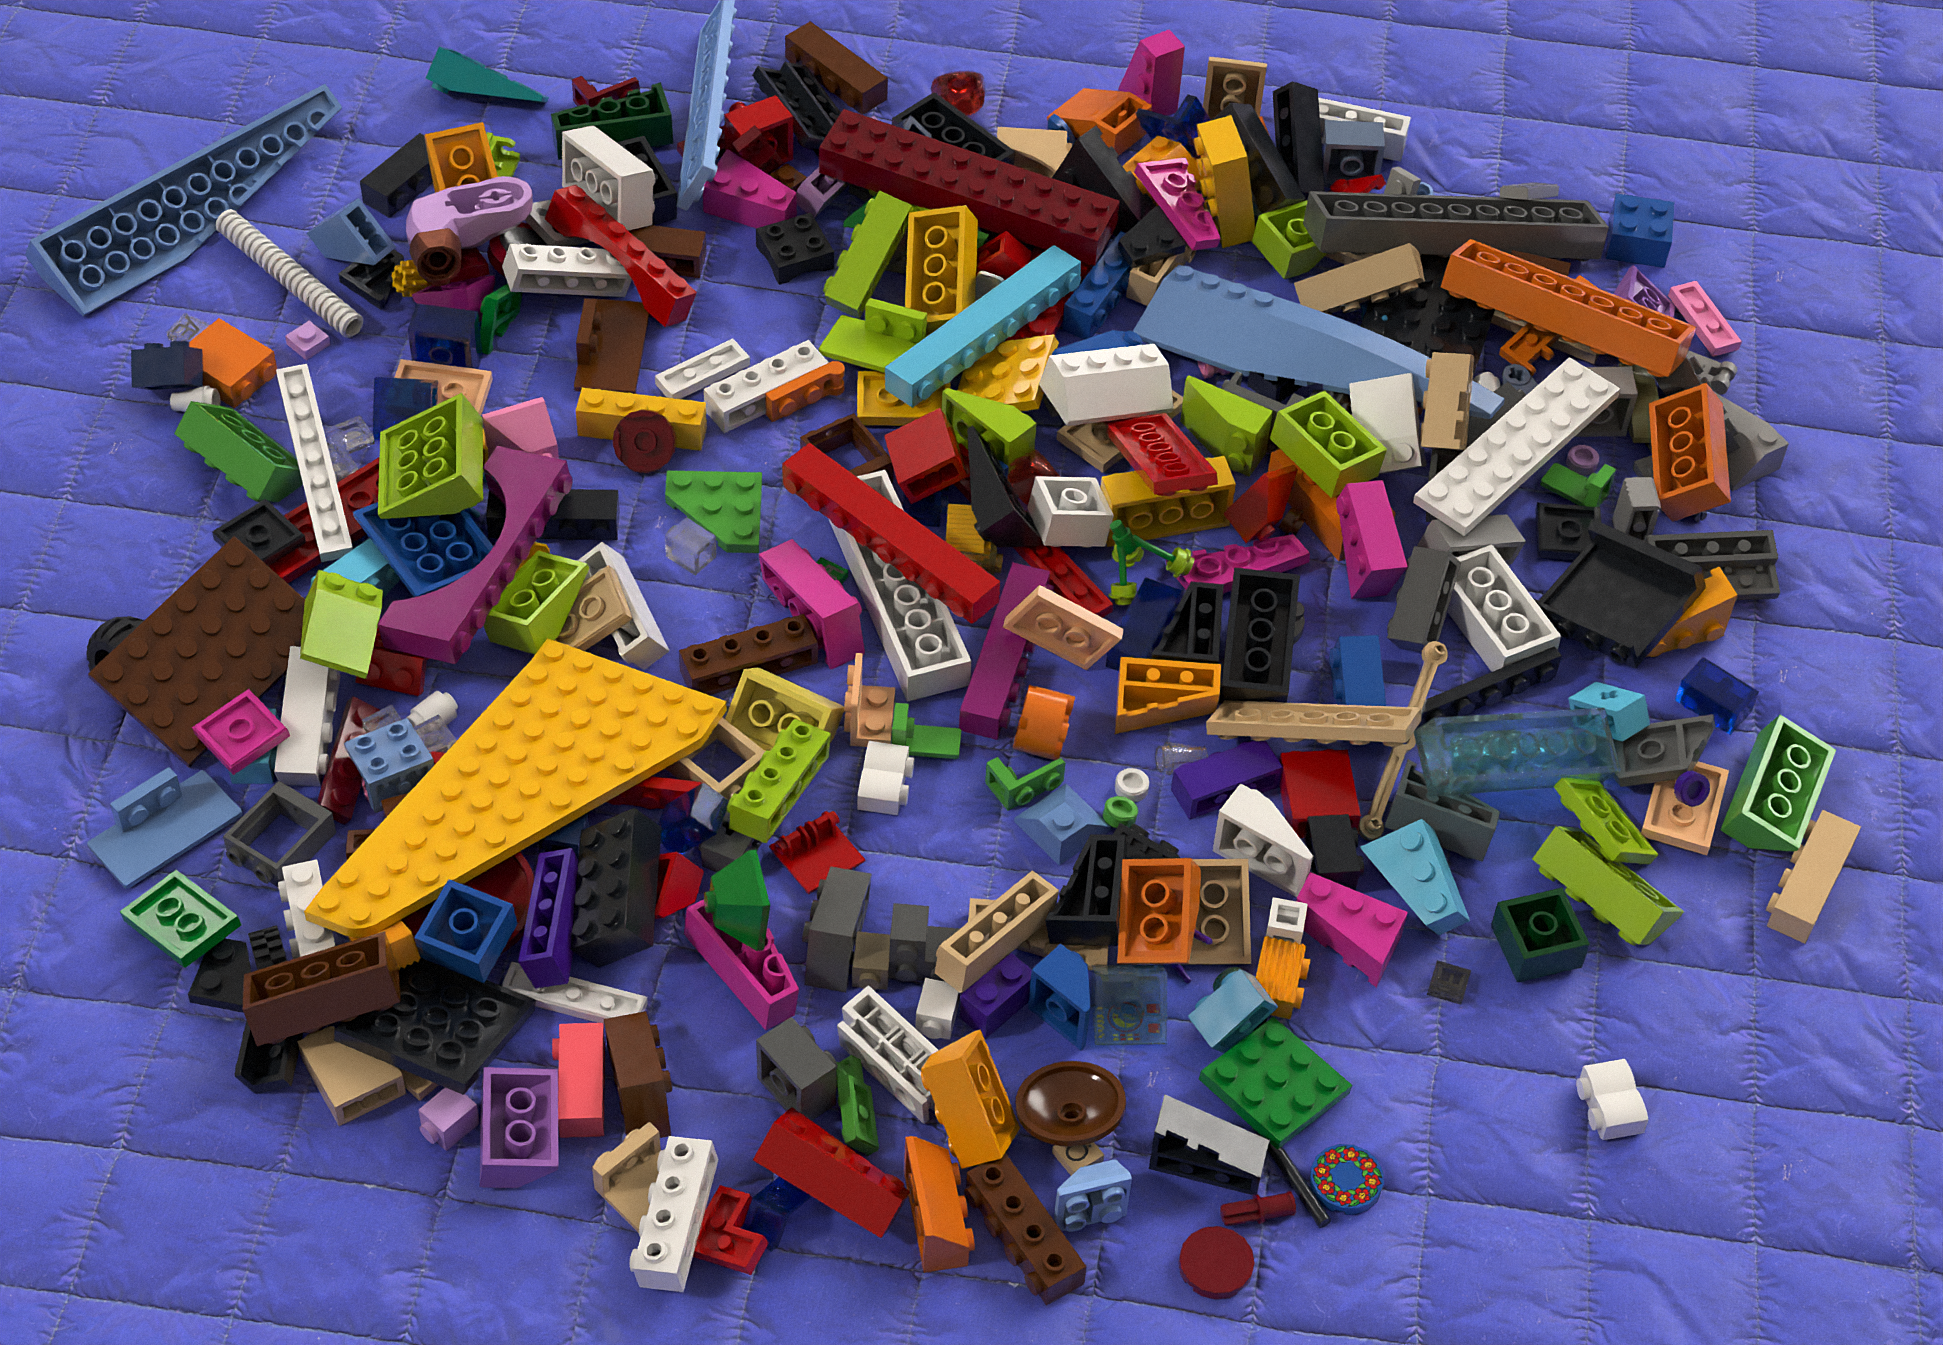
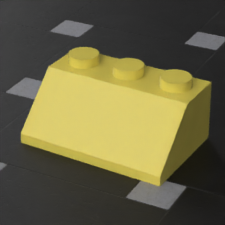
M758 667L743 670L725 720L764 751H771L779 732L782 729L786 730L794 719L831 733V743L843 716L844 706Z

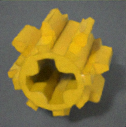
M413 260L400 261V265L394 267L395 270L391 275L393 277V287L396 288V292L402 293L403 297H413L412 294L432 284L425 281L419 275Z

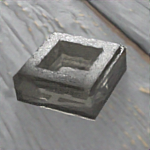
M1437 960L1427 995L1461 1005L1471 970Z

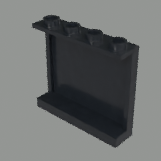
M1595 520L1588 527L1591 540L1588 546L1539 601L1534 600L1563 638L1574 639L1591 651H1599L1610 656L1612 660L1619 664L1625 663L1636 669L1706 588L1702 567Z

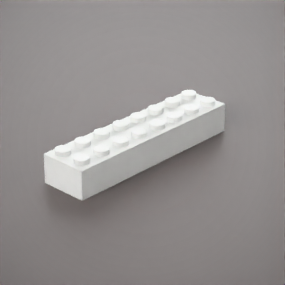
M886 470L857 476L903 510ZM829 519L907 702L969 686L971 659L947 606L940 600L932 598L925 589L914 581L906 579L902 572L890 563L883 562L875 552L866 546L860 545L852 535L842 528H837Z

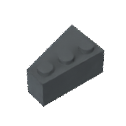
M1408 759L1396 789L1385 827L1396 831L1423 819L1435 829L1442 848L1459 853L1462 857L1473 858L1483 862L1495 832L1500 811L1465 791H1462L1460 795L1443 786L1444 779L1437 775H1434L1432 779L1415 770L1417 764Z

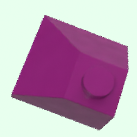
M480 276L449 283L444 286L433 287L430 285L412 294L413 300L446 328L458 327L459 331L473 330L477 328V323L482 321L481 304L485 296L493 292L495 276Z

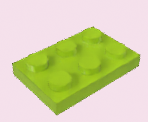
M1561 777L1553 786L1561 796V803L1568 810L1575 813L1581 821V828L1588 835L1594 837L1601 846L1599 849L1605 858L1612 862L1651 864L1658 856V853L1600 781Z

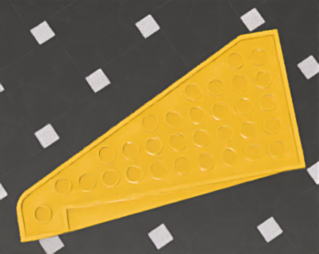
M547 638L532 660L326 882L305 909L306 921L354 938L367 937L384 930L436 900L448 879L460 884L466 883L701 748L727 711L726 701Z

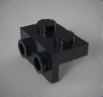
M246 1020L239 1056L235 1066V1077L254 1094L291 1087L299 1054L297 1041L302 1039L303 1032L289 1036L277 1044L267 1043L257 1046Z

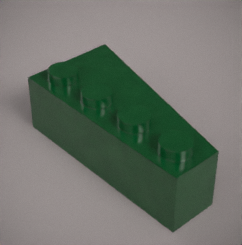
M661 82L651 85V90L640 93L639 89L627 92L628 97L613 100L612 97L601 99V102L594 107L584 104L551 114L553 143L558 160L562 159V132L589 126H595L616 143L645 136L650 147L673 144L672 114Z

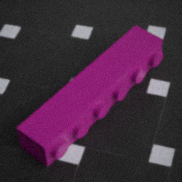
M1012 563L960 708L959 729L962 732L998 740L1001 728L1007 729L1012 709H1009L1010 702L1016 703L1018 699L1020 684L1017 682L1019 677L1025 678L1029 659L1026 656L1028 652H1034L1036 644L1003 628L1004 620L1039 585L1054 592V586L1049 585L1050 571Z

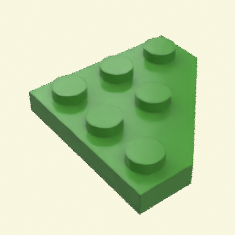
M667 470L665 500L674 510L678 508L687 516V521L703 534H710L718 541V546L727 553H759L762 472Z

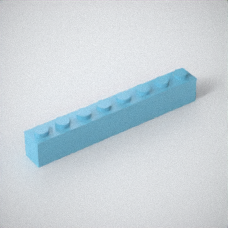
M1053 245L885 367V390L912 408L922 400H926L933 392L944 384L949 383L964 369L971 367L983 355L993 351L998 344L1013 336L1017 330L1028 322L1035 320L1039 314L1047 308L1054 306L1058 300L1070 291H1074L1081 282V261Z

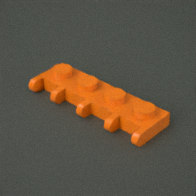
M1579 275L1575 279L1585 284L1596 287L1581 275ZM1528 322L1500 348L1499 355L1511 364L1525 367L1530 375L1533 376L1536 373V369L1531 364L1539 356L1546 360H1551L1554 357V352L1549 347L1561 335L1552 331L1544 332L1537 330L1533 327L1532 323Z

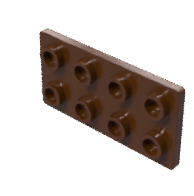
M584 298L576 340L578 365L574 381L575 391L581 392L582 388L636 394L650 316L644 309L642 302Z

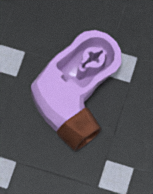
M502 176L478 183L447 188L416 199L406 219V234L410 247L409 253L419 275L425 281L432 282L435 286L447 285L451 279L457 276L461 269V249H473L481 246L492 238L518 226L527 218L533 206L532 189L529 184L516 177Z

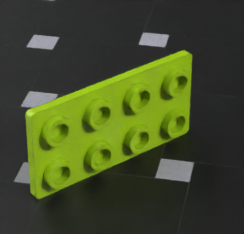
M870 298L865 305V321L841 315L820 345L819 352L823 356L885 373V367L926 338L927 313Z

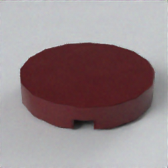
M641 409L631 412L620 420L614 430L613 447L615 454L625 466L635 472L649 473L661 469L670 462L676 451L677 437L673 425L664 415L654 410Z
M1213 1226L1204 1227L1191 1233L1182 1245L1178 1264L1181 1277L1185 1283L1187 1281L1193 1287L1192 1290L1200 1296L1216 1300L1231 1298L1237 1295L1238 1291L1246 1287L1251 1280L1255 1262L1253 1251L1245 1238L1231 1229Z

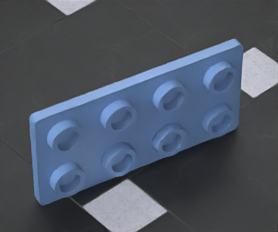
M168 767L110 803L115 825L89 840L87 845L90 851L125 889H129L242 817V811L204 770L199 771L179 784L177 775Z

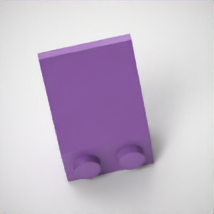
M1632 265L1613 294L1674 318V303Z

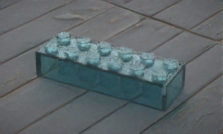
M1605 708L1433 718L1413 731L1429 796L1554 788L1553 786L1561 777L1600 781L1602 783L1621 772Z

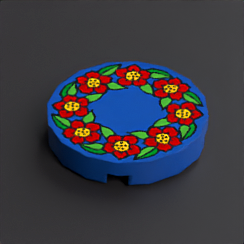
M1337 1144L1325 1148L1316 1156L1310 1169V1188L1319 1202L1328 1210L1335 1212L1336 1209L1345 1212L1344 1214L1355 1215L1369 1210L1377 1203L1384 1185L1383 1170L1378 1160L1367 1150L1355 1145Z

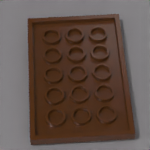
M234 536L88 673V676L170 752L190 768L208 750L195 735L192 729L193 726L248 689L260 700L287 673L290 646L301 647L305 599Z

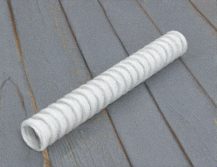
M226 210L218 217L215 226L219 233L286 287L288 291L292 292L294 296L298 297L300 301L304 302L306 306L310 307L313 312H316L319 317H322L325 322H328L331 327H334L337 332H340L343 337H353L360 331L364 321L359 313L288 254H285L282 249H279L276 244L235 210Z

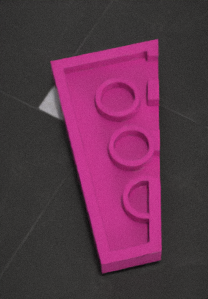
M1177 158L1137 163L1134 173L1192 250L1217 247L1221 237L1210 212L1204 210L1205 200L1202 194H1198L1195 189L1196 180L1194 175L1189 174L1187 171L1189 165L1187 159Z
M1294 534L1268 538L1262 542L1256 540L1253 542V546L1249 547L1232 544L1224 546V551L1207 553L1206 549L1192 551L1191 557L1194 558L1192 569L1186 576L1181 574L1176 579L1185 590H1187L1191 581L1224 584V594L1232 589L1234 568L1282 573L1309 563L1310 552Z

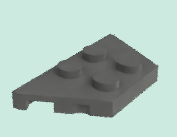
M1712 714L1650 723L1649 726L1623 742L1591 732L1583 733L1585 746L1620 787L1675 780L1684 772L1693 771L1715 729V721Z

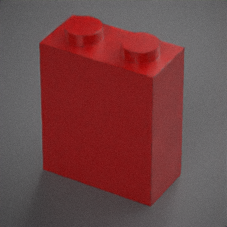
M941 408L884 435L898 485L911 504L968 477L954 429Z
M1325 749L1323 751L1306 752L1291 751L1280 754L1279 762L1283 769L1279 786L1285 819L1299 838H1304L1308 816L1349 814L1351 828L1356 827L1358 830L1361 814L1348 749Z

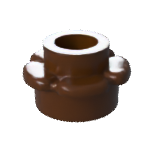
M1291 507L1278 526L1280 530L1285 532L1284 536L1289 535V533L1296 536L1306 521L1301 517L1304 513L1303 510L1299 512Z

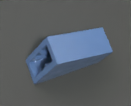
M359 198L329 215L307 232V235L325 258L375 265L396 248L395 244Z

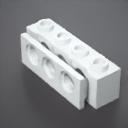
M868 985L842 1007L843 1020L837 1025L840 1046L850 1055L861 1059L862 1066L925 1124L929 1120L928 1109L930 1108L935 1112V1103L930 1091H927L923 1086L921 1068L930 1055L937 1052L938 1049Z

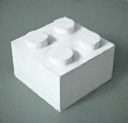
M1035 476L1027 508L1044 546L1105 547L1114 515L1097 479L1090 477Z

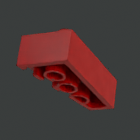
M793 1107L774 1121L753 1158V1161L880 1238L890 1229L910 1193L908 1189L903 1187L904 1183L891 1174H885L867 1159L857 1154Z

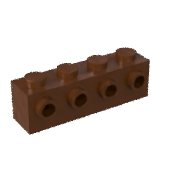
M804 614L786 617L774 623L755 626L743 632L724 635L718 639L690 645L679 650L680 672L687 688L707 695L736 688L744 669L759 667L774 675H780L818 663V642Z
M1006 1153L1001 1159L983 1163L967 1172L964 1194L968 1203L973 1209L978 1208L983 1214L987 1230L994 1238L998 1236L1004 1244V1251L1008 1260L1013 1266L1018 1265L1025 1274L1026 1285L1033 1295L1037 1296L1039 1294L1043 1302L1048 1305L1084 1285L1087 1266Z

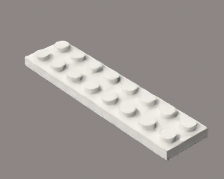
M1569 357L1414 495L1413 503L1465 536L1619 396L1620 388Z

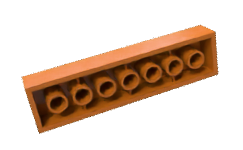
M1472 239L1468 240L1450 255L1441 288L1448 290L1449 294L1456 298L1474 300L1478 306L1484 309H1496L1504 312V315L1509 319L1516 321L1524 320L1532 323L1533 327L1537 330L1555 332L1560 334L1561 338L1571 343L1580 342L1588 345L1590 350L1595 353H1608L1618 357V360L1623 364L1641 366L1646 368L1648 373L1657 377H1669L1685 360L1697 328L1681 320Z

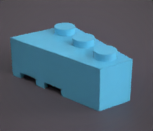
M370 538L323 570L328 573L340 574L344 578L359 583H369L383 590L382 599L400 580L399 576ZM315 576L311 578V586L315 579Z
M1423 819L1360 847L1422 922L1436 934L1441 935L1470 922L1435 829Z

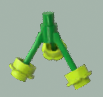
M1115 520L1110 524V529L1113 532L1112 538L1115 542L1112 557L1115 562H1119L1120 582L1111 584V593L1108 594L1111 599H1115V604H1133L1134 598L1140 596V592L1137 591V583L1127 582L1126 567H1132L1135 562L1141 561L1144 555L1142 548L1168 560L1166 570L1173 573L1174 578H1178L1181 574L1186 576L1192 569L1194 558L1191 557V550L1176 547L1172 553H1169L1144 541L1137 535H1133L1131 530L1125 527L1121 520Z

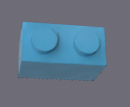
M1239 969L1228 974L1215 992L1200 999L1195 1005V1010L1188 1015V1018L1212 1049L1225 1053L1243 1040L1273 1013L1278 1006L1254 975Z

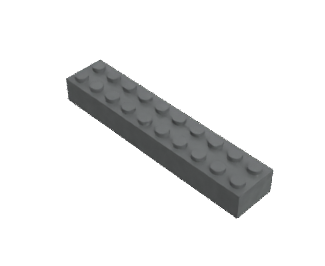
M1316 191L1309 192L1303 225L1319 251L1326 254H1336L1337 252H1350L1355 255L1382 253L1410 243L1419 251L1420 256L1422 254H1434L1444 258L1450 257L1455 250L1472 239L1508 254L1515 250L1555 260H1561L1562 258H1574L1578 261L1601 259L1609 229L1608 225L1588 200H1522L1498 197Z

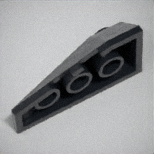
M972 425L967 429L971 505L977 523L974 524L976 531L983 540L989 538L998 548L1040 546L1043 544V541L1030 513L1025 511L1018 501L1020 496L1005 477V471L989 443Z

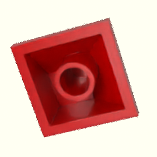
M1295 465L1264 473L1223 513L1246 543L1257 539L1262 542L1275 532L1273 526L1283 517L1298 471Z
M679 852L663 853L659 856L655 919L664 918L696 901L704 871Z

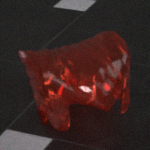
M969 70L949 72L937 76L930 88L931 93L935 92L966 116L975 114L984 104L986 92L984 77L981 73Z
M1037 449L1013 460L1010 467L1014 465L1016 467L1008 474L1011 485L1020 496L1019 499L1027 506L1035 476L1060 477L1050 462Z

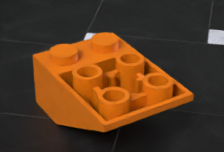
M1083 88L1049 114L1047 120L1053 114H1056L1066 122L1076 138H1079L1097 125L1103 133L1100 137L1108 148L1112 146L1120 155L1150 131L1152 105L1131 92Z

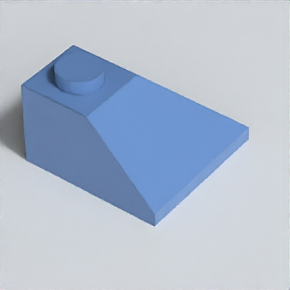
M1064 784L1014 819V822L1058 865H1061L1080 852L1090 834H1106L1111 831V826L1067 784Z

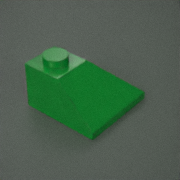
M749 850L711 876L710 890L704 892V905L706 913H712L716 928L756 951H763L770 902L757 850Z

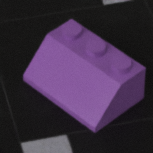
M484 1067L481 1085L479 1187L519 1188L557 1171L558 1069Z

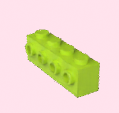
M880 190L875 199L871 198L868 201L864 211L866 217L863 223L855 226L851 235V241L853 242L848 251H842L837 262L839 268L835 276H830L824 285L823 292L825 293L827 305L860 319L865 310L866 303L875 291L908 228L909 212H913L912 205Z
M794 719L786 730L782 729L771 751L766 750L756 771H751L747 775L739 794L734 793L730 798L727 806V812L730 813L729 829L767 843L828 759L831 733L797 719Z

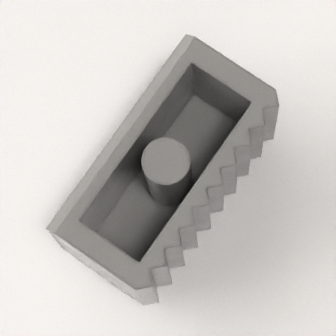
M1652 477L1624 479L1612 518L1615 529L1642 541H1645L1647 535L1653 534L1657 517H1659L1658 513H1660L1659 509H1661L1655 482Z

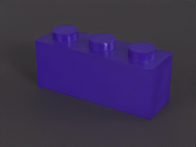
M1266 740L1245 741L1235 748L1224 752H1214L1207 758L1193 763L1187 762L1174 769L1171 791L1190 820L1222 808L1240 783L1261 793L1278 788L1283 766Z

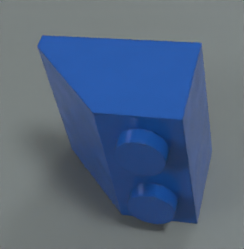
M1060 943L1031 970L1028 1009L1081 1051L1086 1047L1090 1016L1088 965L1080 954L1068 950Z

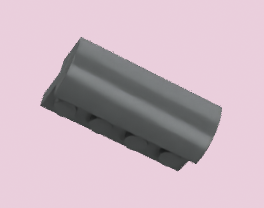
M1773 530L1647 535L1644 541L1701 566L1704 579L1712 576L1710 570L1720 567L1738 594L1736 600L1777 599L1780 595L1775 567L1778 553Z

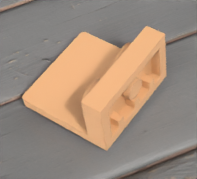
M856 653L855 665H848V691L845 693L844 732H850V746L867 747L869 741L891 744L895 687L862 685L863 653Z

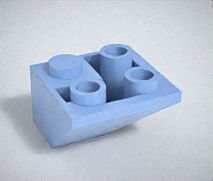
M1116 1159L1080 1167L1057 1189L1054 1221L1060 1230L1074 1232L1089 1224L1098 1222L1112 1223L1126 1216L1132 1182L1130 1172Z

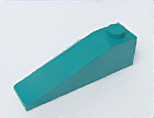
M440 46L426 75V79L433 82L431 87L445 94H448V91L451 90L546 103L549 99L548 96L522 83L509 80L506 75L485 68L486 65L453 49Z

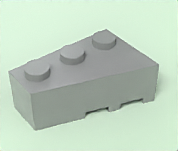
M1507 514L1487 515L1465 536L1439 519L1432 520L1416 547L1449 551L1455 557H1459L1492 544L1506 564L1510 565L1514 562L1526 540Z

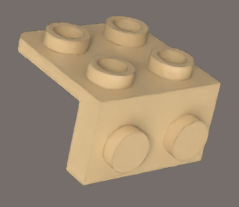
M650 1122L640 1130L635 1129L625 1137L622 1144L611 1152H604L592 1166L594 1189L638 1233L640 1220L643 1215H647L649 1210L648 1193L652 1182L657 1181L659 1174L657 1161L661 1151L659 1130Z

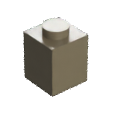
M857 932L852 967V987L864 989L869 985L873 990H887L890 960L889 934Z

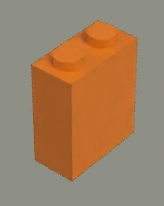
M220 318L190 341V347L202 349L203 386L209 385L211 388H216L220 394V400L234 409L244 400L249 399L257 389L277 374L273 350Z

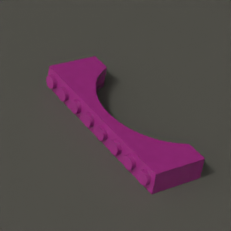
M500 446L495 448L483 466L489 491L501 501L506 509L505 523L499 539L489 554L460 579L422 596L393 601L377 624L384 648L452 664L458 662L463 652L469 649L471 640L478 629L483 627L492 607L498 604L501 593L507 584L514 579L519 565L528 557L530 548L536 539L541 537L548 520L557 512L559 503L565 494L570 492L573 479L569 473L566 460Z

